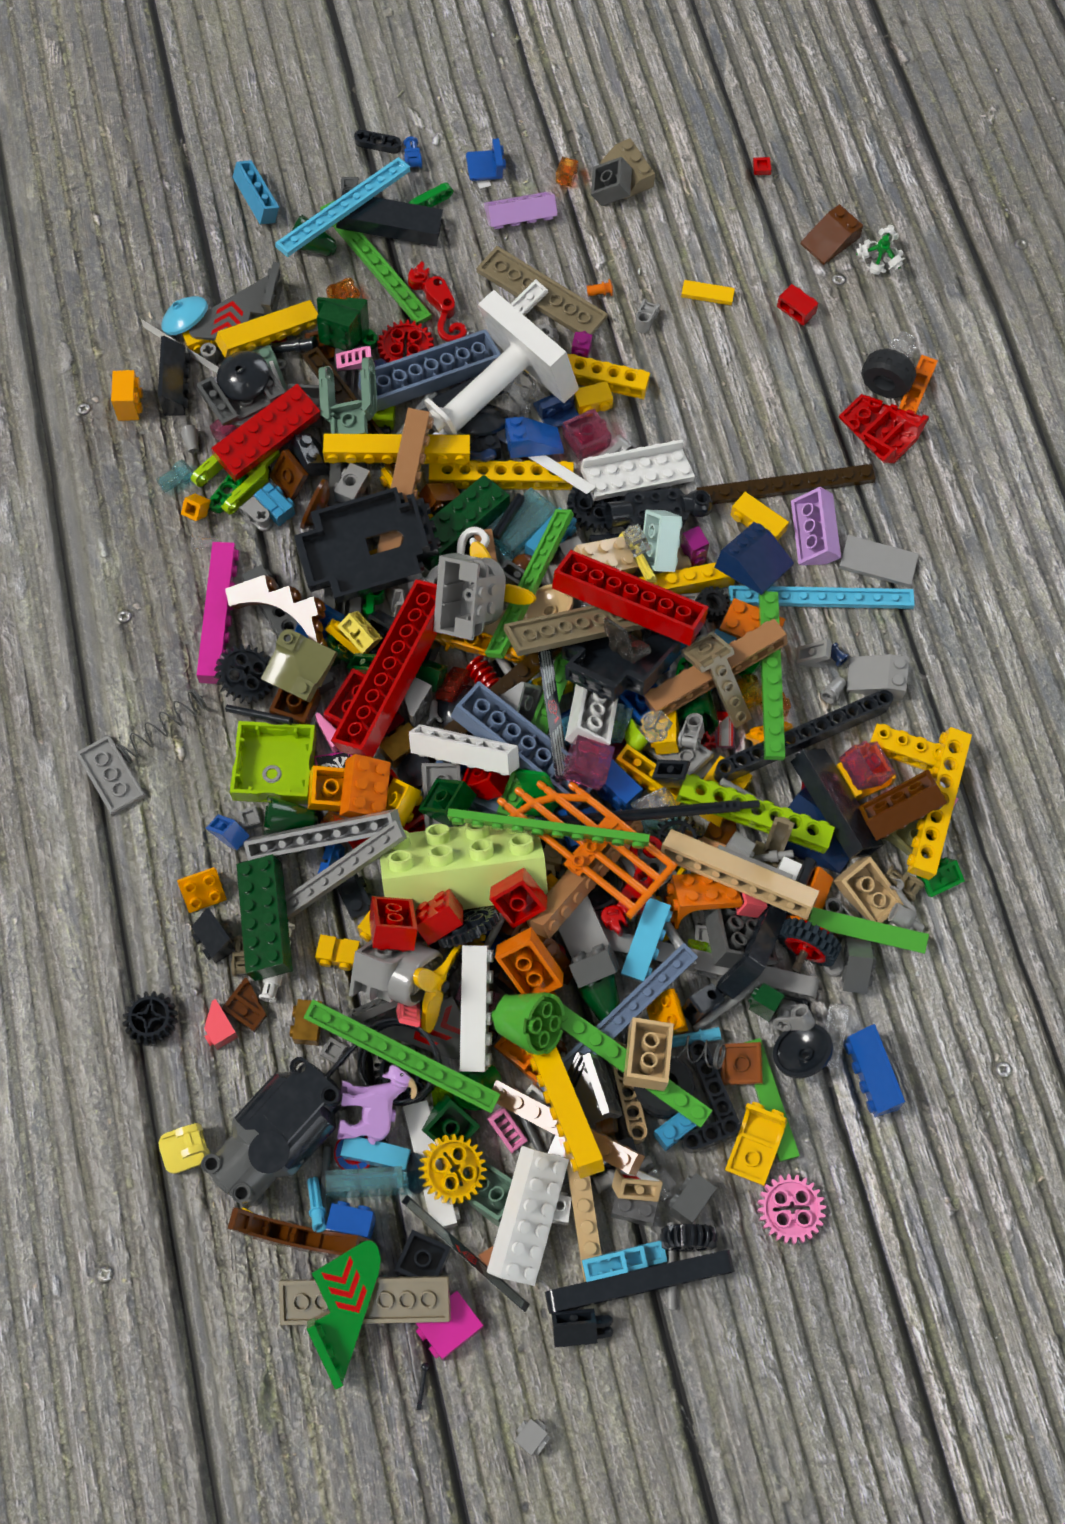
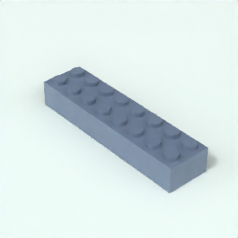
M485 329L375 367L378 411L478 376L501 355L488 331ZM359 372L358 386L361 390V376Z
M480 681L463 697L451 714L455 721L476 737L517 745L519 768L516 770L523 769L547 773L557 793L576 794V792H573L568 787V784L572 781L589 794L601 779L561 747V751L567 756L569 774L567 781L556 780L550 737ZM562 761V763H563L564 766H565V769H564V771L562 772V774H563V773L566 772L567 766H566V764ZM570 802V803H571L573 806H575L576 808H578V806H579L582 802Z

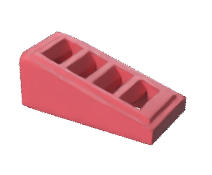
M398 1003L396 1013L399 1023L419 1027L420 1003L412 1007Z

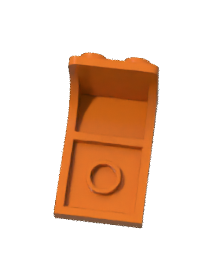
M697 873L672 875L670 883L667 884V896L664 897V903L671 905L670 911H673L670 921L675 929L679 928L681 920L691 912L708 909L738 908L743 903L739 891Z

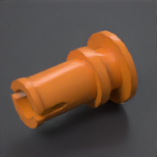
M608 279V283L603 281L601 284L587 285L588 297L600 294L605 296L606 293H610L612 296L613 285L611 280Z

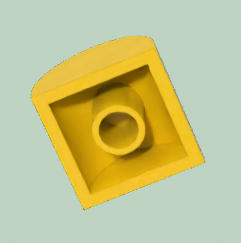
M393 777L388 787L386 811L398 809L401 825L409 824L414 816L412 813L414 807L422 802V791Z

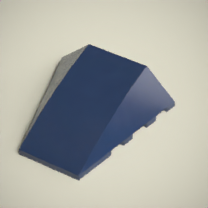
M804 787L796 795L788 808L793 810L794 813L809 815L811 819L816 821H826L807 788ZM807 829L810 835H815L812 829ZM834 833L829 848L824 854L789 841L784 851L793 850L794 856L803 861L806 857L812 858L817 862L816 866L838 874L841 873L849 861V857Z

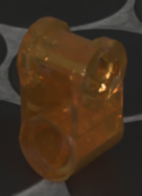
M345 278L342 281L330 284L326 289L327 298H359L361 294L360 290L355 287L352 278Z

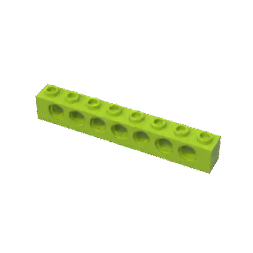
M695 774L686 775L676 801L686 805L718 802L714 796H720L723 801L739 800L741 802L758 800L751 794H741L734 788H725L719 786L715 781L702 780ZM696 789H701L704 795L697 794ZM759 800L760 808H752L758 810L760 815H754L751 809L714 814L769 834L773 824L770 818L771 815L788 818L797 827V829H792L788 841L823 854L829 848L835 828L826 821H816L811 819L809 815L794 813L793 810L787 807H777L770 801ZM807 829H812L815 835H810Z

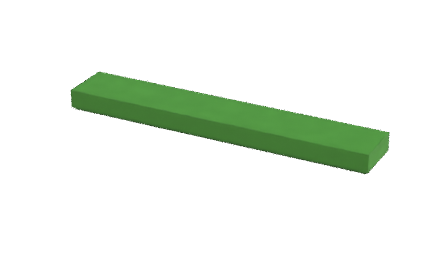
M813 907L808 920L813 926L818 925L832 933L922 954L926 952L929 937L927 933Z
M761 1038L744 1042H761L763 1084L754 1085L759 1103L764 1105L765 1110L770 1112L772 1109L784 1113V1117L787 1118ZM788 1119L776 1154L779 1162L800 1156Z

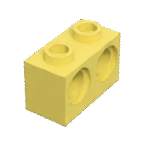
M359 611L349 613L337 626L362 654L372 651L383 639Z

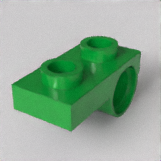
M384 590L378 591L380 592L378 595L371 593L363 596V599H366V604H363V615H366V619L369 614L375 611V605H380L385 601Z

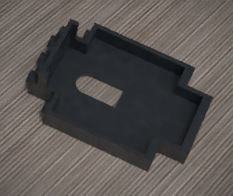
M397 487L312 511L311 516L315 529L294 535L310 592L331 587L334 599L337 603L412 582L416 579H422V572L425 571L422 560L440 555L438 548H442L439 537L435 538L433 531H437L434 520H430L428 514H431L429 503H425L423 498L415 499L414 493L406 495L408 502L405 503L403 493H399ZM393 531L400 532L403 535L404 540L399 547L370 555L366 539Z
M650 630L651 635L636 651L621 645L633 631L562 646V659L569 661L565 665V679L613 702L626 689L644 696L680 656V650L688 645Z

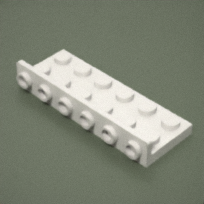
M673 440L667 443L622 450L610 454L606 453L583 459L581 473L584 480L596 486V488L590 491L593 501L622 496L629 492L647 491L694 481L695 475L682 449L684 445L683 440Z

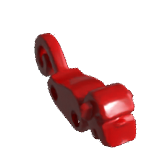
M423 261L416 268H411L408 273L409 286L414 290H423L427 301L441 314L437 325V332L440 338L450 342L465 337L467 335V328L463 323L456 322L450 325L449 332L454 333L456 330H459L460 333L457 335H449L444 330L447 318L450 319L455 314V300L446 281L440 276L430 277V268L425 270Z
M650 835L649 842L661 851L662 842L657 837ZM631 845L630 851L638 857V849L633 848ZM643 848L642 851L646 857L656 858L649 851ZM634 865L636 870L633 878L648 889L653 883V879ZM628 883L621 891L633 903L641 897V894ZM620 902L617 905L605 907L601 912V919L606 928H610V931H614L621 937L623 935L621 925L628 927L626 913L629 909ZM645 904L635 916L642 914Z

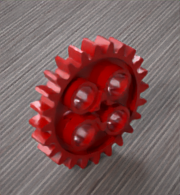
M400 320L398 325L393 322V327L387 325V331L382 330V335H379L377 344L380 358L384 359L387 363L403 358L406 333H408L406 356L434 347L432 334L428 332L427 327L422 328V323L416 326V321L409 324V320H407L403 324L402 320Z

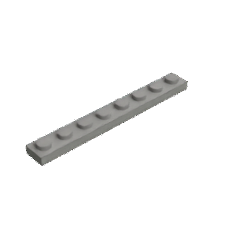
M393 821L287 895L288 920L407 839L400 821Z

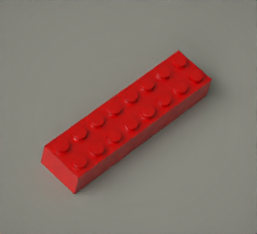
M573 550L568 552L554 571L552 589L688 646L692 644L705 623L709 606Z

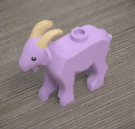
M391 1065L388 1073L382 1075L384 1078L391 1079L389 1083L364 1087L354 1086L348 1081L342 1080L341 1105L361 1106L362 1120L355 1125L349 1124L345 1120H340L337 1139L357 1138L366 1135L368 1136L369 1143L375 1145L376 1141L384 1139L390 1132L391 1122H395L396 1111L392 1109L393 1100L408 1087L411 1088V1099L416 1097L418 1089L414 1079L398 1066Z

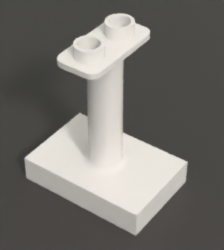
M495 290L489 293L478 306L492 340L504 352L444 408L438 407L429 398L424 400L428 411L432 414V418H434L432 429L435 432L433 435H458L457 432L523 370L531 374L563 403L579 390L567 352Z

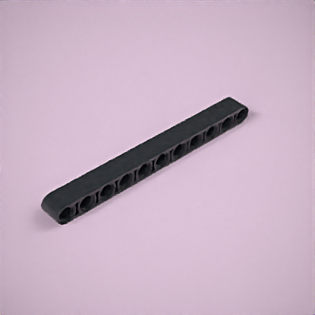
M880 690L784 732L785 757L886 713L893 701V694L888 690ZM763 741L720 760L713 777L718 783H720L722 778L732 781L778 760L764 759Z

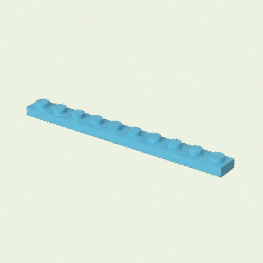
M399 157L275 242V247L285 256L289 257L409 173L410 166Z
M729 586V605L736 598L753 606H759V593L747 586ZM771 586L767 590L778 592L779 606L913 609L915 606L913 589Z

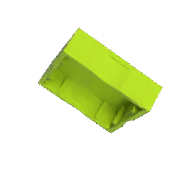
M238 721L235 744L236 758L232 768L230 785L232 800L269 803L271 801H267V797L274 796L296 804L308 805L310 771L314 765L317 739L315 725H274L266 722ZM275 765L280 768L282 774L277 782L269 783L263 779L262 773L267 766ZM269 769L266 772V776L269 779L276 778L278 774L275 769Z

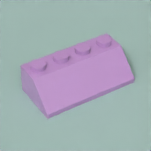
M549 191L484 203L489 226L494 227V229L504 228L506 224L517 226L523 221L534 223L540 218L551 220L553 216H557L555 194Z
M818 487L791 500L798 564L824 565L841 558L833 494L822 487Z

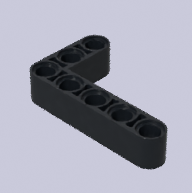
M767 904L768 907L759 916L742 958L716 984V988L731 999L737 997L764 971L787 916V913L780 908Z
M696 1040L690 1045L688 1054L691 1061H696L699 1058L698 1055L694 1054L693 1049L698 1047L703 1051L705 1042ZM707 1046V1061L710 1066H713V1058ZM705 1051L696 1063L691 1064L709 1107L713 1110L712 1114L716 1122L685 1134L682 1140V1148L690 1154L736 1137L740 1130L739 1119L718 1070L714 1069V1067L710 1068L711 1073L707 1075L701 1071V1067H708L705 1061ZM709 1086H717L719 1092L716 1094L710 1092ZM717 1105H725L727 1112H719ZM725 1124H733L735 1131L728 1132L725 1129ZM706 1132H715L716 1138L713 1140L707 1138ZM694 1138L697 1141V1146L690 1147L686 1140Z

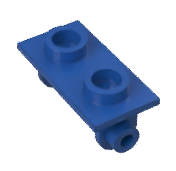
M340 843L325 847L322 859L328 860V862H321L317 874L345 855V848Z

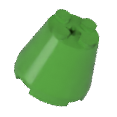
M551 993L505 994L496 1009L492 1011L491 1021L494 1022V1027L499 1035L530 1054L541 1055L550 1053L558 1044L563 1033L560 1027L565 1011L560 998Z

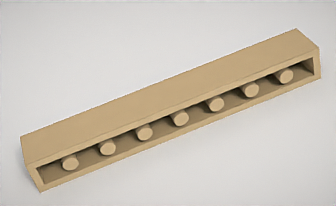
M673 829L670 830L662 844L661 852L677 863L678 866L808 920L819 894V891Z

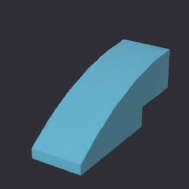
M357 1137L344 1139L340 1156L347 1160L365 1162L368 1165L406 1171L411 1150L379 1141L372 1145L368 1139Z

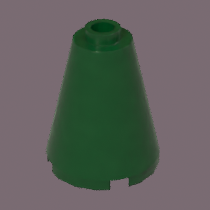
M304 215L299 216L292 231L306 222L308 218ZM323 232L299 250L330 256L335 254L338 245H336V240L326 232Z
M711 690L685 705L680 720L681 728H683L686 717L689 714L698 713L703 718L705 732L708 731V734H711L715 731V728L719 725V720Z
M274 796L267 797V801L271 802H269L265 810L264 827L268 828V830H265L264 834L268 835L317 825L318 814H315L314 810Z
M614 974L577 988L580 996L600 1022L620 1004Z

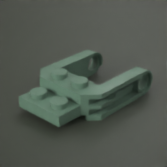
M371 357L362 358V370H360L362 400L336 404L333 370L330 366L319 368L320 415L331 423V434H368L367 421H370L378 411L376 371Z

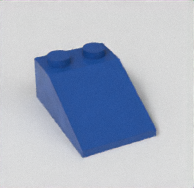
M526 417L505 418V437L510 458L564 453L558 427Z

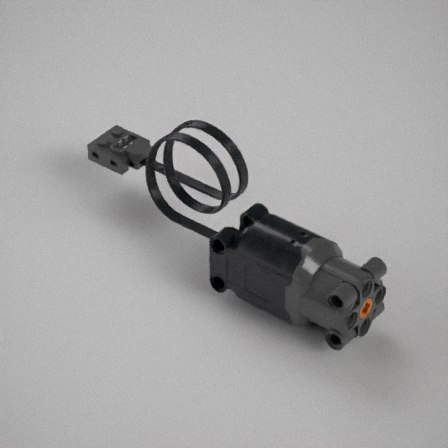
M442 946L438 949L443 955V963L455 946L448 948V946L443 948ZM462 949L449 969L447 978L457 970L458 963H462ZM398 1018L382 1019L369 1027L377 1032L393 1026H404L416 1030L428 1040L433 1050L434 1060L442 1064L441 1055L436 1044L422 1028L399 1023ZM353 1044L326 1074L303 1057H296L291 1061L289 1072H275L232 1119V1136L215 1154H208L202 1159L201 1167L203 1171L213 1178L212 1180L220 1189L232 1196L233 1200L245 1209L260 1205L264 1199V1192L278 1177L294 1176L336 1129L335 1114L338 1111L345 1110L348 1106L339 1105L342 1100L341 1089L330 1077L358 1046ZM360 1047L357 1057L358 1073L365 1086H372L366 1073V1060L369 1051ZM303 1062L304 1064L300 1065V1067L298 1068V1070H296L298 1064H300V1063ZM428 1082L414 1099H411V1097L394 1099L392 1105L403 1107L421 1102L430 1095L436 1085ZM266 1131H274L281 1134L287 1140L290 1150L285 1166L279 1171L270 1174L257 1171L251 1165L248 1156L252 1140L260 1133Z

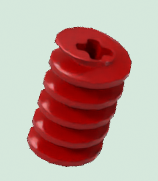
M479 655L468 664L466 672L472 680H475V684L480 681L489 689L501 678H495L497 676L496 672L490 673L493 667H486L489 662L487 660L483 661L484 656Z

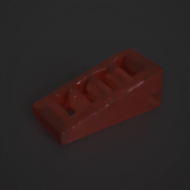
M454 666L436 693V699L453 702L470 683L469 670Z

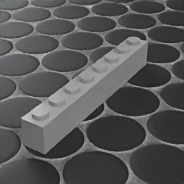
M398 809L252 837L244 841L248 861L271 854L274 856L372 837L393 821H400Z

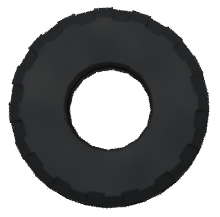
M885 348L869 354L863 365L861 376L864 384L872 392L885 398H897L904 396L910 391L916 378V369L912 361L905 354Z
M671 1057L669 1079L694 1096L695 1082L691 1070L684 1062ZM634 1087L633 1094L635 1091V1099L641 1103L642 1110L646 1114L658 1119H670L678 1113L645 1088Z

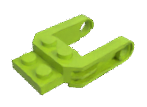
M277 450L247 473L249 477L232 492V495L224 502L223 506L221 505V508L227 514L235 513L239 507L268 483V466L280 456V452ZM212 455L193 472L191 481L197 487H202L223 467Z

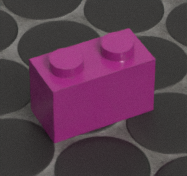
M699 526L683 532L680 546L684 555L689 557L692 567L702 565L706 561L709 548L707 538Z

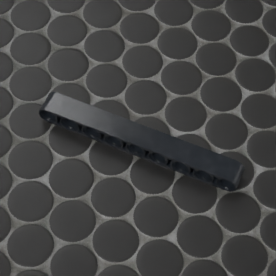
M723 1250L552 1289L544 1293L548 1312L551 1314V1312L568 1311L733 1273L735 1270L730 1250Z

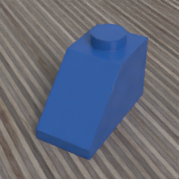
M220 814L206 827L216 838L235 850L244 846V841L250 836L235 820Z

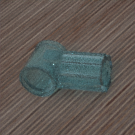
M179 460L172 466L170 471L156 480L163 492L166 493L181 483L187 484L191 482L193 470L185 460Z

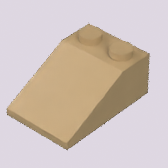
M871 857L859 858L833 880L843 896L866 920L882 923L888 918L891 909L896 903L904 905L896 891L890 889V882Z

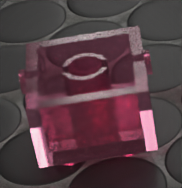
M595 408L563 422L562 434L579 461L610 446L612 435L606 427L605 420L600 418Z
M577 735L571 743L569 754L565 757L564 763L566 765L562 778L600 790L607 780L614 747Z
M863 741L860 744L853 745L839 757L843 768L849 774L857 790L882 786L896 774L877 741L870 743Z

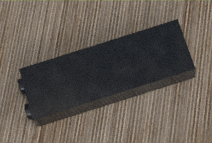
M373 197L337 222L336 228L437 246L443 209Z
M803 749L797 752L791 764L830 826L835 827L833 833L849 859L872 855L884 845L881 839L876 841L859 809L860 804L826 749Z

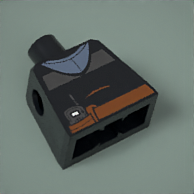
M711 983L688 997L682 1007L683 1014L693 1026L718 1008L724 1001L726 994Z

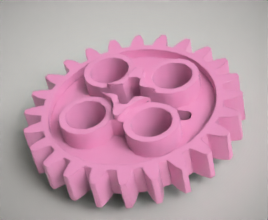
M790 1174L786 1176V1180L780 1175L778 1183L772 1179V1187L767 1184L764 1188L767 1193H760L764 1200L757 1201L762 1206L757 1212L763 1213L759 1221L766 1222L763 1229H771L768 1234L769 1236L773 1233L777 1234L776 1241L784 1237V1244L791 1239L792 1244L795 1245L797 1238H799L800 1242L804 1243V1236L810 1240L812 1238L811 1232L815 1234L819 1232L816 1226H823L819 1219L826 1217L825 1214L820 1212L826 1208V1206L820 1205L824 1197H817L820 1190L813 1191L814 1183L807 1185V1178H804L801 1182L799 1181V1175H796L794 1180L791 1179ZM797 1193H802L805 1196V1203H800L796 1200ZM776 1194H781L784 1196V1204H779L776 1202ZM789 1205H792V1208L809 1207L810 1210L797 1209L791 1214L790 1210L774 1212L773 1208L786 1209ZM783 1215L787 1219V1224L780 1225L777 1222V1216ZM798 1215H805L808 1223L805 1225L801 1224L798 1221Z

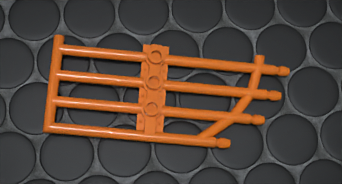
M541 780L536 785L547 794L546 796L533 798L528 793H525L522 788L516 787L514 792L527 802L518 809L512 804L507 803V800L499 797L497 803L504 807L510 813L509 816L528 818L524 814L534 808L549 821L564 823L543 806V804L556 801L586 826L638 833L572 781L568 784V787L573 792H576V794L557 793ZM570 802H587L605 818L597 825ZM544 833L542 836H538L567 859L564 865L573 874H576L578 877L582 873L586 874L629 910L626 916L629 919H632L678 866L677 863L650 842L649 847L644 846V848L667 866L661 874L657 873L625 846L612 845V842L604 841L602 844L594 843L592 839L574 840L580 846L571 853L549 834ZM608 844L651 877L654 882L648 889L605 856L602 853L603 849ZM595 858L639 892L641 897L633 903L592 870L589 865Z

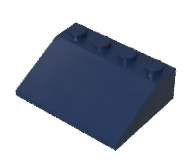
M753 522L721 550L714 568L762 595L794 565V562L768 529L759 523Z

